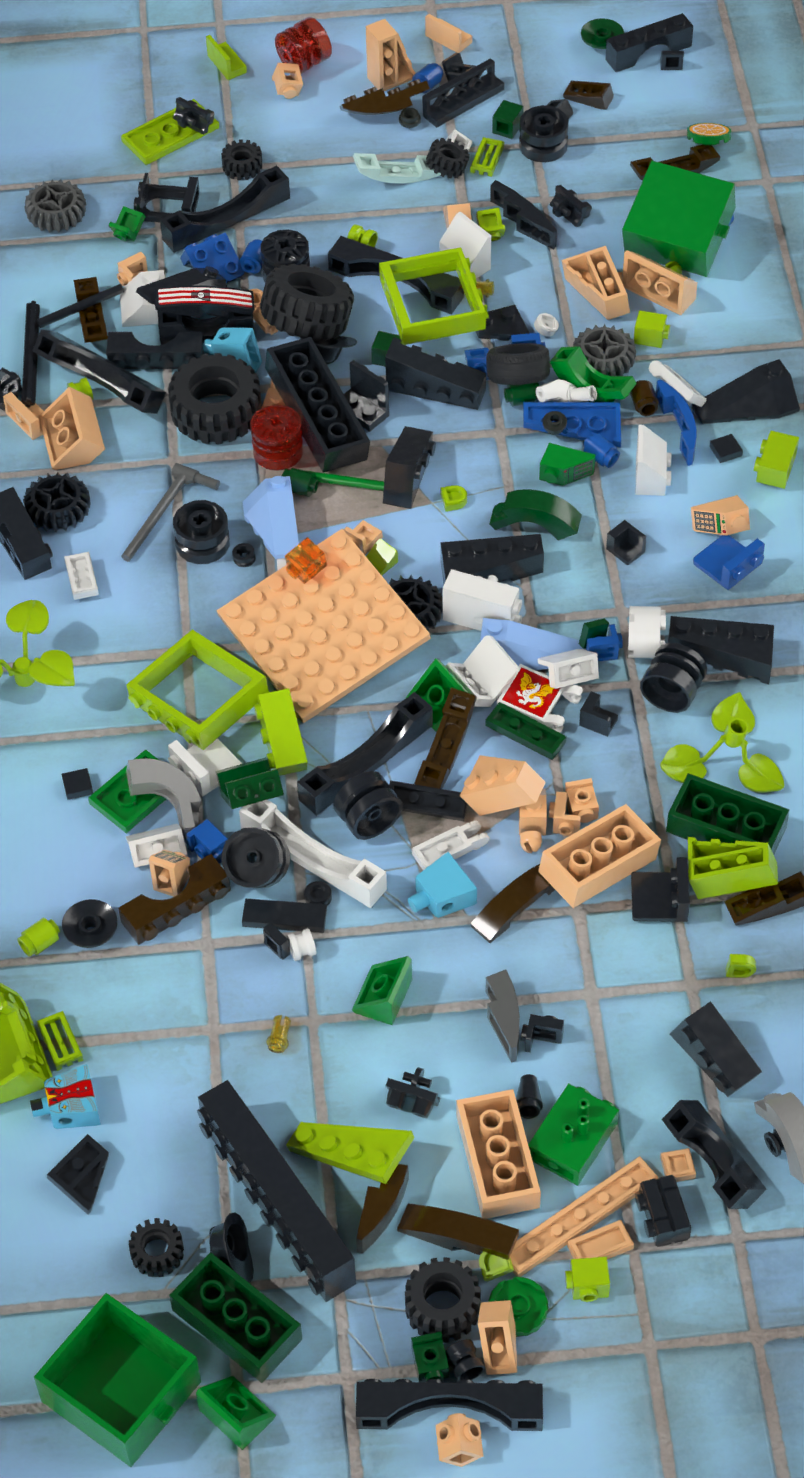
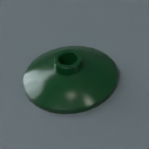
M599 18L583 25L581 38L584 43L593 48L606 49V39L623 34L624 30L616 21Z

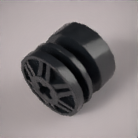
M287 229L272 232L263 239L261 243V258L264 282H266L267 275L280 265L305 264L310 267L309 242L304 235L298 231Z
M679 643L663 644L657 649L651 665L641 679L640 690L643 696L659 709L674 713L686 711L690 707L697 689L701 686L702 680L707 674V665L696 651Z

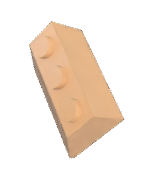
M628 250L624 253L622 284L625 289L679 315H682L696 300L698 282L638 253Z
M68 387L39 416L52 469L59 470L90 464L105 450L90 396Z

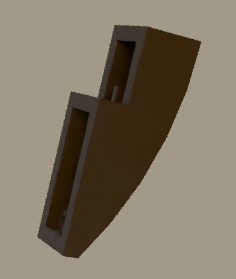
M398 1164L387 1183H380V1188L367 1187L356 1238L357 1253H364L380 1237L395 1216L404 1197L409 1180L408 1165Z

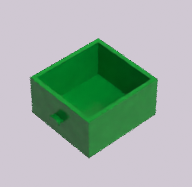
M651 160L622 228L624 253L627 250L638 253L663 265L675 261L681 266L683 271L707 277L723 238L726 239L730 229L728 225L736 208L735 183Z
M107 1293L103 1295L34 1376L42 1403L130 1467L134 1465L201 1383L198 1361L195 1355Z

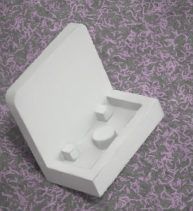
M488 635L481 640L463 664L447 663L445 666L470 694L476 695L474 707H491L519 672L518 665L494 637Z
M218 738L204 750L196 745L186 750L177 740L168 745L169 763L179 768L191 779L202 797L219 786L215 771L242 764Z

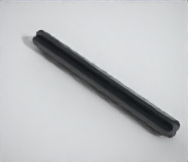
M36 301L26 304L21 402L26 407L36 403L38 354L33 352V348L39 336L37 319L40 317V305L36 304Z

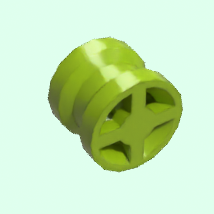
M86 377L80 379L77 383H67V388L71 387L90 396L92 400L94 399L91 386Z

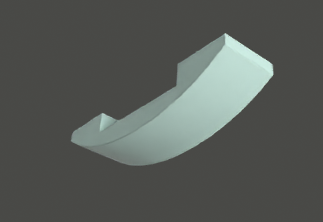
M354 153L353 155L357 169L361 174L381 182L414 183L441 175L439 172L437 174L434 173V169L430 170L429 165L426 164V155H417L415 162L378 161L375 154Z

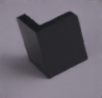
M626 520L607 533L606 549L626 565L631 564L645 553L646 536Z
M591 691L580 709L579 726L608 737L618 720V715L600 708L601 695Z

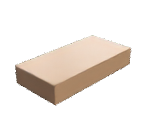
M618 1220L567 1241V1247L573 1259L607 1257V1259L634 1249V1243L622 1220Z

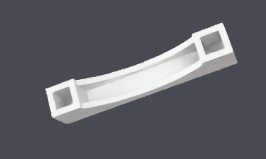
M269 800L246 805L239 810L241 829L256 827L276 832L285 840L292 861L367 907L371 908L387 890L386 871L365 858L362 861L352 859L317 842L295 826L277 809V805Z

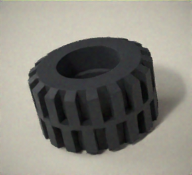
M443 1257V1261L438 1262L437 1258H432L431 1264L428 1265L424 1261L419 1264V1271L414 1269L411 1272L410 1280L407 1279L405 1285V1312L407 1319H410V1326L413 1329L418 1328L420 1336L441 1332L443 1343H448L450 1337H453L455 1341L461 1339L462 1332L466 1335L471 1332V1325L475 1326L478 1322L481 1305L479 1280L476 1275L472 1276V1269L468 1266L462 1268V1262L457 1259L455 1263H451L450 1258ZM437 1291H448L455 1294L460 1301L451 1308L437 1309L428 1304L426 1299Z

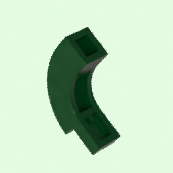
M522 489L507 492L505 502L494 506L489 525L494 530L517 522H531L544 527L557 540H561L578 533L582 514L569 502L554 494L539 490Z

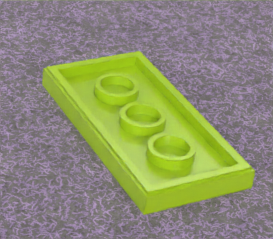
M192 99L199 107L203 108L195 99ZM176 108L121 135V141L145 165H148L218 129L219 122L214 118L213 123L208 127V133L203 135L190 127H180L178 121L173 119Z

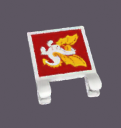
M519 664L518 674L502 692L497 700V704L501 702L561 733L564 729L565 719L560 715L551 714L561 695L570 702L578 704L582 697V687L569 685L556 689L550 687L549 676Z

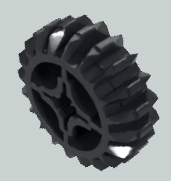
M59 472L54 476L47 473L46 478L38 476L37 482H31L30 488H26L23 499L24 507L32 522L35 523L37 528L43 527L46 532L51 528L55 532L60 528L66 531L68 526L75 528L77 522H83L84 516H88L91 505L89 490H87L83 481H79L77 476L70 478L68 472L63 476Z
M400 575L398 581L391 578L389 585L426 630L429 631V628L435 629L436 623L440 622L443 612V598L437 586H432L430 580L423 582L421 576L418 579H413L412 575H410L408 579H404Z

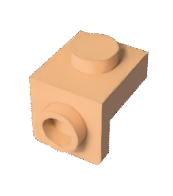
M142 252L117 263L119 272L117 278L122 286L127 285L140 272L148 271L146 256Z
M364 520L353 530L347 526L343 529L364 555L372 549L380 538H383L381 530Z
M556 791L555 802H550L549 818H553V833L570 836L580 830L581 817L565 815L567 792Z

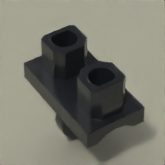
M181 97L176 98V111L173 119L178 121V125L182 128L190 127L203 135L208 133V127L214 120V112L210 109L204 110L192 100L187 101Z
M562 185L555 187V196L550 202V206L553 208L552 213L556 217L563 216L575 227L581 226L583 218L589 217L592 206L587 201L581 202L577 197V193L572 189L567 190Z
M417 1067L414 1074L404 1072L402 1080L411 1082V1085L388 1078L385 1085L389 1090L386 1101L387 1106L402 1110L406 1097L416 1099L412 1114L426 1119L432 1111L433 1105L438 1106L441 1098L437 1097V1093L420 1088V1086L430 1088L432 1080L423 1077L424 1069Z

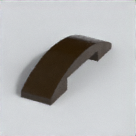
M698 145L690 147L689 155L659 161V163L700 173L720 160V155L712 145ZM651 157L630 162L631 168L640 180H643L652 160Z
M97 277L73 280L77 302L99 293ZM101 302L79 311L84 342L107 340L108 335Z
M451 687L442 710V720L426 761L423 760L414 782L415 785L438 789L443 788L465 738L473 713L476 695Z
M540 864L529 869L507 885L483 908L471 923V927L489 943L510 928V921L543 894L547 893L550 895L555 891L551 884L538 872Z

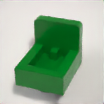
M123 206L116 223L110 222L108 226L114 232L113 235L123 241L126 238L135 241L146 216L141 212Z

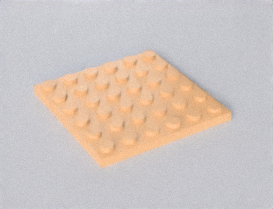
M340 529L216 610L220 619L276 690L289 688L295 714L303 724L431 639L430 633L343 529Z

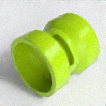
M354 224L347 238L375 247L378 233L371 229L364 230L363 226Z

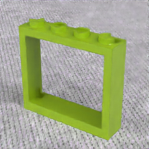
M461 247L379 263L380 282L403 345L486 329V319H489L487 305L482 303V291L480 288H476L475 273L470 272L469 258H465ZM456 270L472 312L410 323L396 282Z
M193 629L126 684L129 693L128 699L135 705V708H141L153 720H159L171 732H177L189 744L192 742L202 750L206 749L250 711L255 704H258V695L269 693L266 676ZM192 655L243 687L200 725L149 692Z

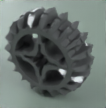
M62 179L58 182L51 180L49 183L43 181L41 186L35 185L34 190H29L24 208L29 222L34 227H39L41 231L48 229L49 233L57 230L59 233L61 229L68 231L69 226L76 227L77 222H82V217L85 216L86 199H84V194L77 184L71 185L70 181L63 183Z
M605 324L603 327L595 325L593 329L586 327L584 332H579L578 338H575L573 342V347L580 346L590 365L604 375L623 376L624 373H629L630 368L635 363L636 350L634 340L631 339L630 333H624L623 328L616 330L614 325L609 328Z

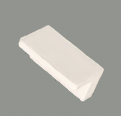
M576 649L538 658V664L548 667L550 687L556 689L599 679L598 658L595 652Z
M179 824L126 836L135 868L148 865L150 856L162 850L180 852L187 855L182 829Z

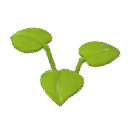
M28 600L13 606L6 615L8 628L13 632H23V657L17 658L12 668L3 659H0V677L3 674L4 667L8 671L9 676L14 675L16 684L21 687L31 686L35 681L52 686H75L73 661L66 652L49 650L44 652L40 659L34 658L33 663L28 658L27 634H40L47 628L49 623V613L42 602Z
M741 692L725 698L713 710L711 715L712 724L716 730L724 732V734L721 735L717 743L704 757L700 758L699 752L694 747L687 744H679L670 748L660 763V767L666 775L678 782L683 783L688 773L704 778L707 770L702 763L706 762L725 742L731 748L739 746L742 748V761L745 764L739 768L738 777L744 787L757 793L775 792L784 788L782 774L769 757L758 753L752 755L750 760L747 758L748 742L745 740V737L754 729L755 718L745 703Z

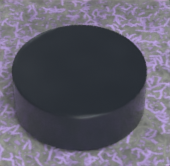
M322 881L308 884L304 890L305 902L327 904L328 906L332 900L330 886Z

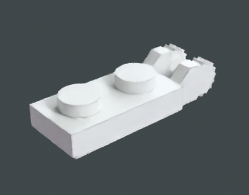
M658 360L650 363L648 368L650 373L678 391L689 406L692 403L700 407L703 406L706 398L670 366L662 364Z
M477 820L471 821L413 847L412 855L422 870H425L447 852L454 859H457L472 850L480 849L489 842L490 837L487 833L471 837L481 829V825Z

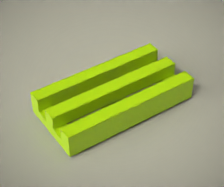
M483 137L470 166V173H475L477 170L480 175H484V172H487L488 176L492 177L504 149V141ZM490 144L485 155V158L483 160L482 165H480L479 162L486 148V145ZM495 146H497L496 151H495V153H494V155H493V158H492V160H491V162H490V165L487 166L488 163H489V160H490V158H491V156H492V153H493V151H494V148H495Z
M63 1011L37 1021L38 1028L57 1071L62 1069V1066L65 1064L67 1066L73 1065V1061H84ZM57 1020H60L74 1053L70 1055L55 1023ZM47 1024L52 1029L63 1055L62 1058H59L45 1027Z

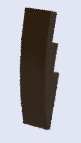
M800 871L779 881L777 885L747 890L724 901L735 925L763 920L803 907L804 876Z
M409 1203L397 1227L398 1232L453 1251L455 1246L477 1255L484 1251L509 1260L519 1236V1229L462 1212Z

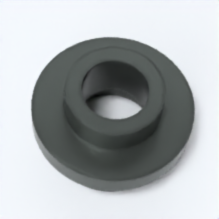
M405 108L399 115L400 125L406 128L416 127L421 122V116L414 108Z
M551 411L543 417V427L549 434H560L567 426L566 416L561 412Z

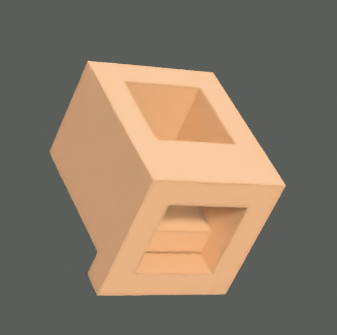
M277 63L272 75L277 95H284L287 99H292L299 95L303 86L299 64Z
M592 778L565 782V792H567L566 805L569 815L580 816L581 823H588L598 819L599 805L594 792Z

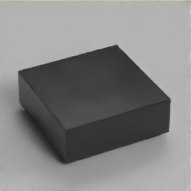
M733 434L710 441L709 447L720 463L742 456L743 450Z
M88 768L61 774L67 800L93 794Z
M270 922L263 928L264 944L283 960L290 955L289 939Z

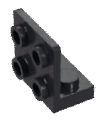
M352 360L349 363L350 389L344 393V396L361 426L370 432L389 417L388 382L383 377L371 372L365 365Z
M677 857L676 867L671 868L670 872L631 873L633 921L688 922L690 905L688 857Z

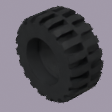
M305 264L280 265L267 275L260 302V310L264 319H267L271 326H275L281 332H287L288 335L293 337L298 336L300 339L311 337L313 341H319L320 339L326 341L331 338H337L346 330L354 302V294L347 282H343L342 278L332 275V272L327 270L323 271L318 267H309Z
M214 353L211 356L203 354L201 358L197 359L194 357L188 361V364L183 363L178 368V372L176 371L172 375L168 386L172 421L182 434L188 435L194 441L201 440L205 444L210 442L223 444V441L227 440L232 442L236 440V437L246 435L248 429L252 430L257 424L262 408L260 381L255 374V370L250 365L247 366V363L240 358L236 360L235 356L229 354L222 356L221 353ZM212 394H223L231 397L219 403L199 401L201 398Z

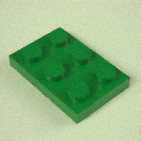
M146 749L134 758L159 760ZM126 765L89 796L88 800L91 806L127 834L162 804L166 798L157 794L130 796Z

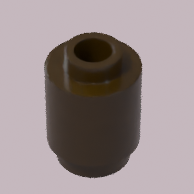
M639 380L630 391V395L636 411L642 416H650L657 411L659 402L652 383L647 380Z

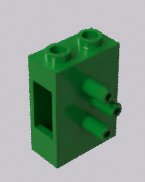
M568 1083L528 1144L532 1161L578 1186L617 1126L619 1109L607 1100H600L592 1096L586 1089L575 1087Z

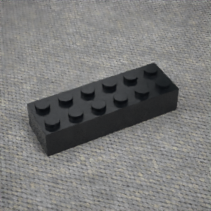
M308 337L267 348L265 369L322 472L366 461L368 459L370 440L313 339Z

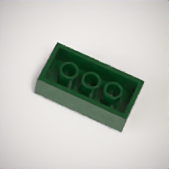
M688 773L668 812L666 832L687 840L688 837H695L697 841L711 842V839H720L721 843L735 844V841L768 843L774 855L787 828L790 809Z
M211 1252L169 1295L173 1312L261 1383L267 1379L302 1340L301 1324Z

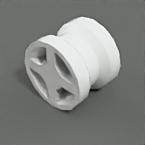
M308 928L304 929L301 934L295 935L291 933L287 935L290 952L294 961L300 960L305 955L314 956L317 954L312 934Z

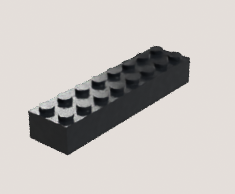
M226 1080L198 1096L199 1109L197 1113L202 1121L199 1127L203 1135L207 1139L212 1138L216 1144L214 1148L217 1155L222 1161L225 1159L231 1166L229 1170L237 1183L242 1181L246 1187L244 1191L249 1201L253 1205L258 1204L262 1210L260 1215L268 1227H274L277 1232L276 1238L284 1250L287 1248L293 1255L291 1259L296 1269L300 1273L302 1271L306 1273L309 1278L307 1282L312 1292L316 1296L320 1294L324 1301L328 1302L356 1284L353 1255L231 1083Z

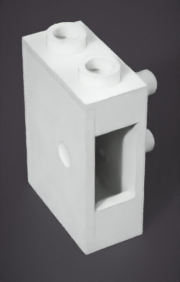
M451 569L443 586V620L479 631L482 630L483 618L510 620L521 623L522 616L519 615L522 607V600L519 599V588L497 582L498 578L494 575H489L488 579H485L481 576H474Z

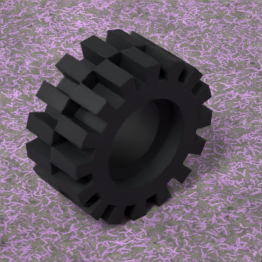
M444 138L436 139L432 142L426 157V164L429 165L430 170L434 169L436 174L438 172L441 173L440 176L442 177L445 175L448 178L462 176L469 161V151L464 149V145L459 146V142L456 140L451 142L452 139L449 138L447 141Z
M239 139V143H236L234 140L231 141L232 145L226 144V148H223L221 153L223 172L225 171V175H230L231 179L237 177V180H241V177H245V180H249V176L254 178L256 174L261 172L260 169L263 167L262 151L260 146H257V143L253 142L251 144L250 140H246V143H244L243 139Z
M154 1218V1224H150L149 1219L145 1220V1227L138 1224L136 1226L137 1232L132 1231L130 1235L131 1240H129L128 1245L134 1267H138L140 1273L144 1274L147 1271L148 1277H153L154 1272H158V1277H164L163 1271L167 1270L168 1274H171L173 1272L172 1266L178 1268L180 1266L179 1259L183 1260L184 1246L182 1235L174 1223L170 1226L169 1220L164 1219L163 1224L160 1223V1218ZM161 1239L168 1244L166 1252L159 1256H150L145 1251L147 1243L152 1240Z

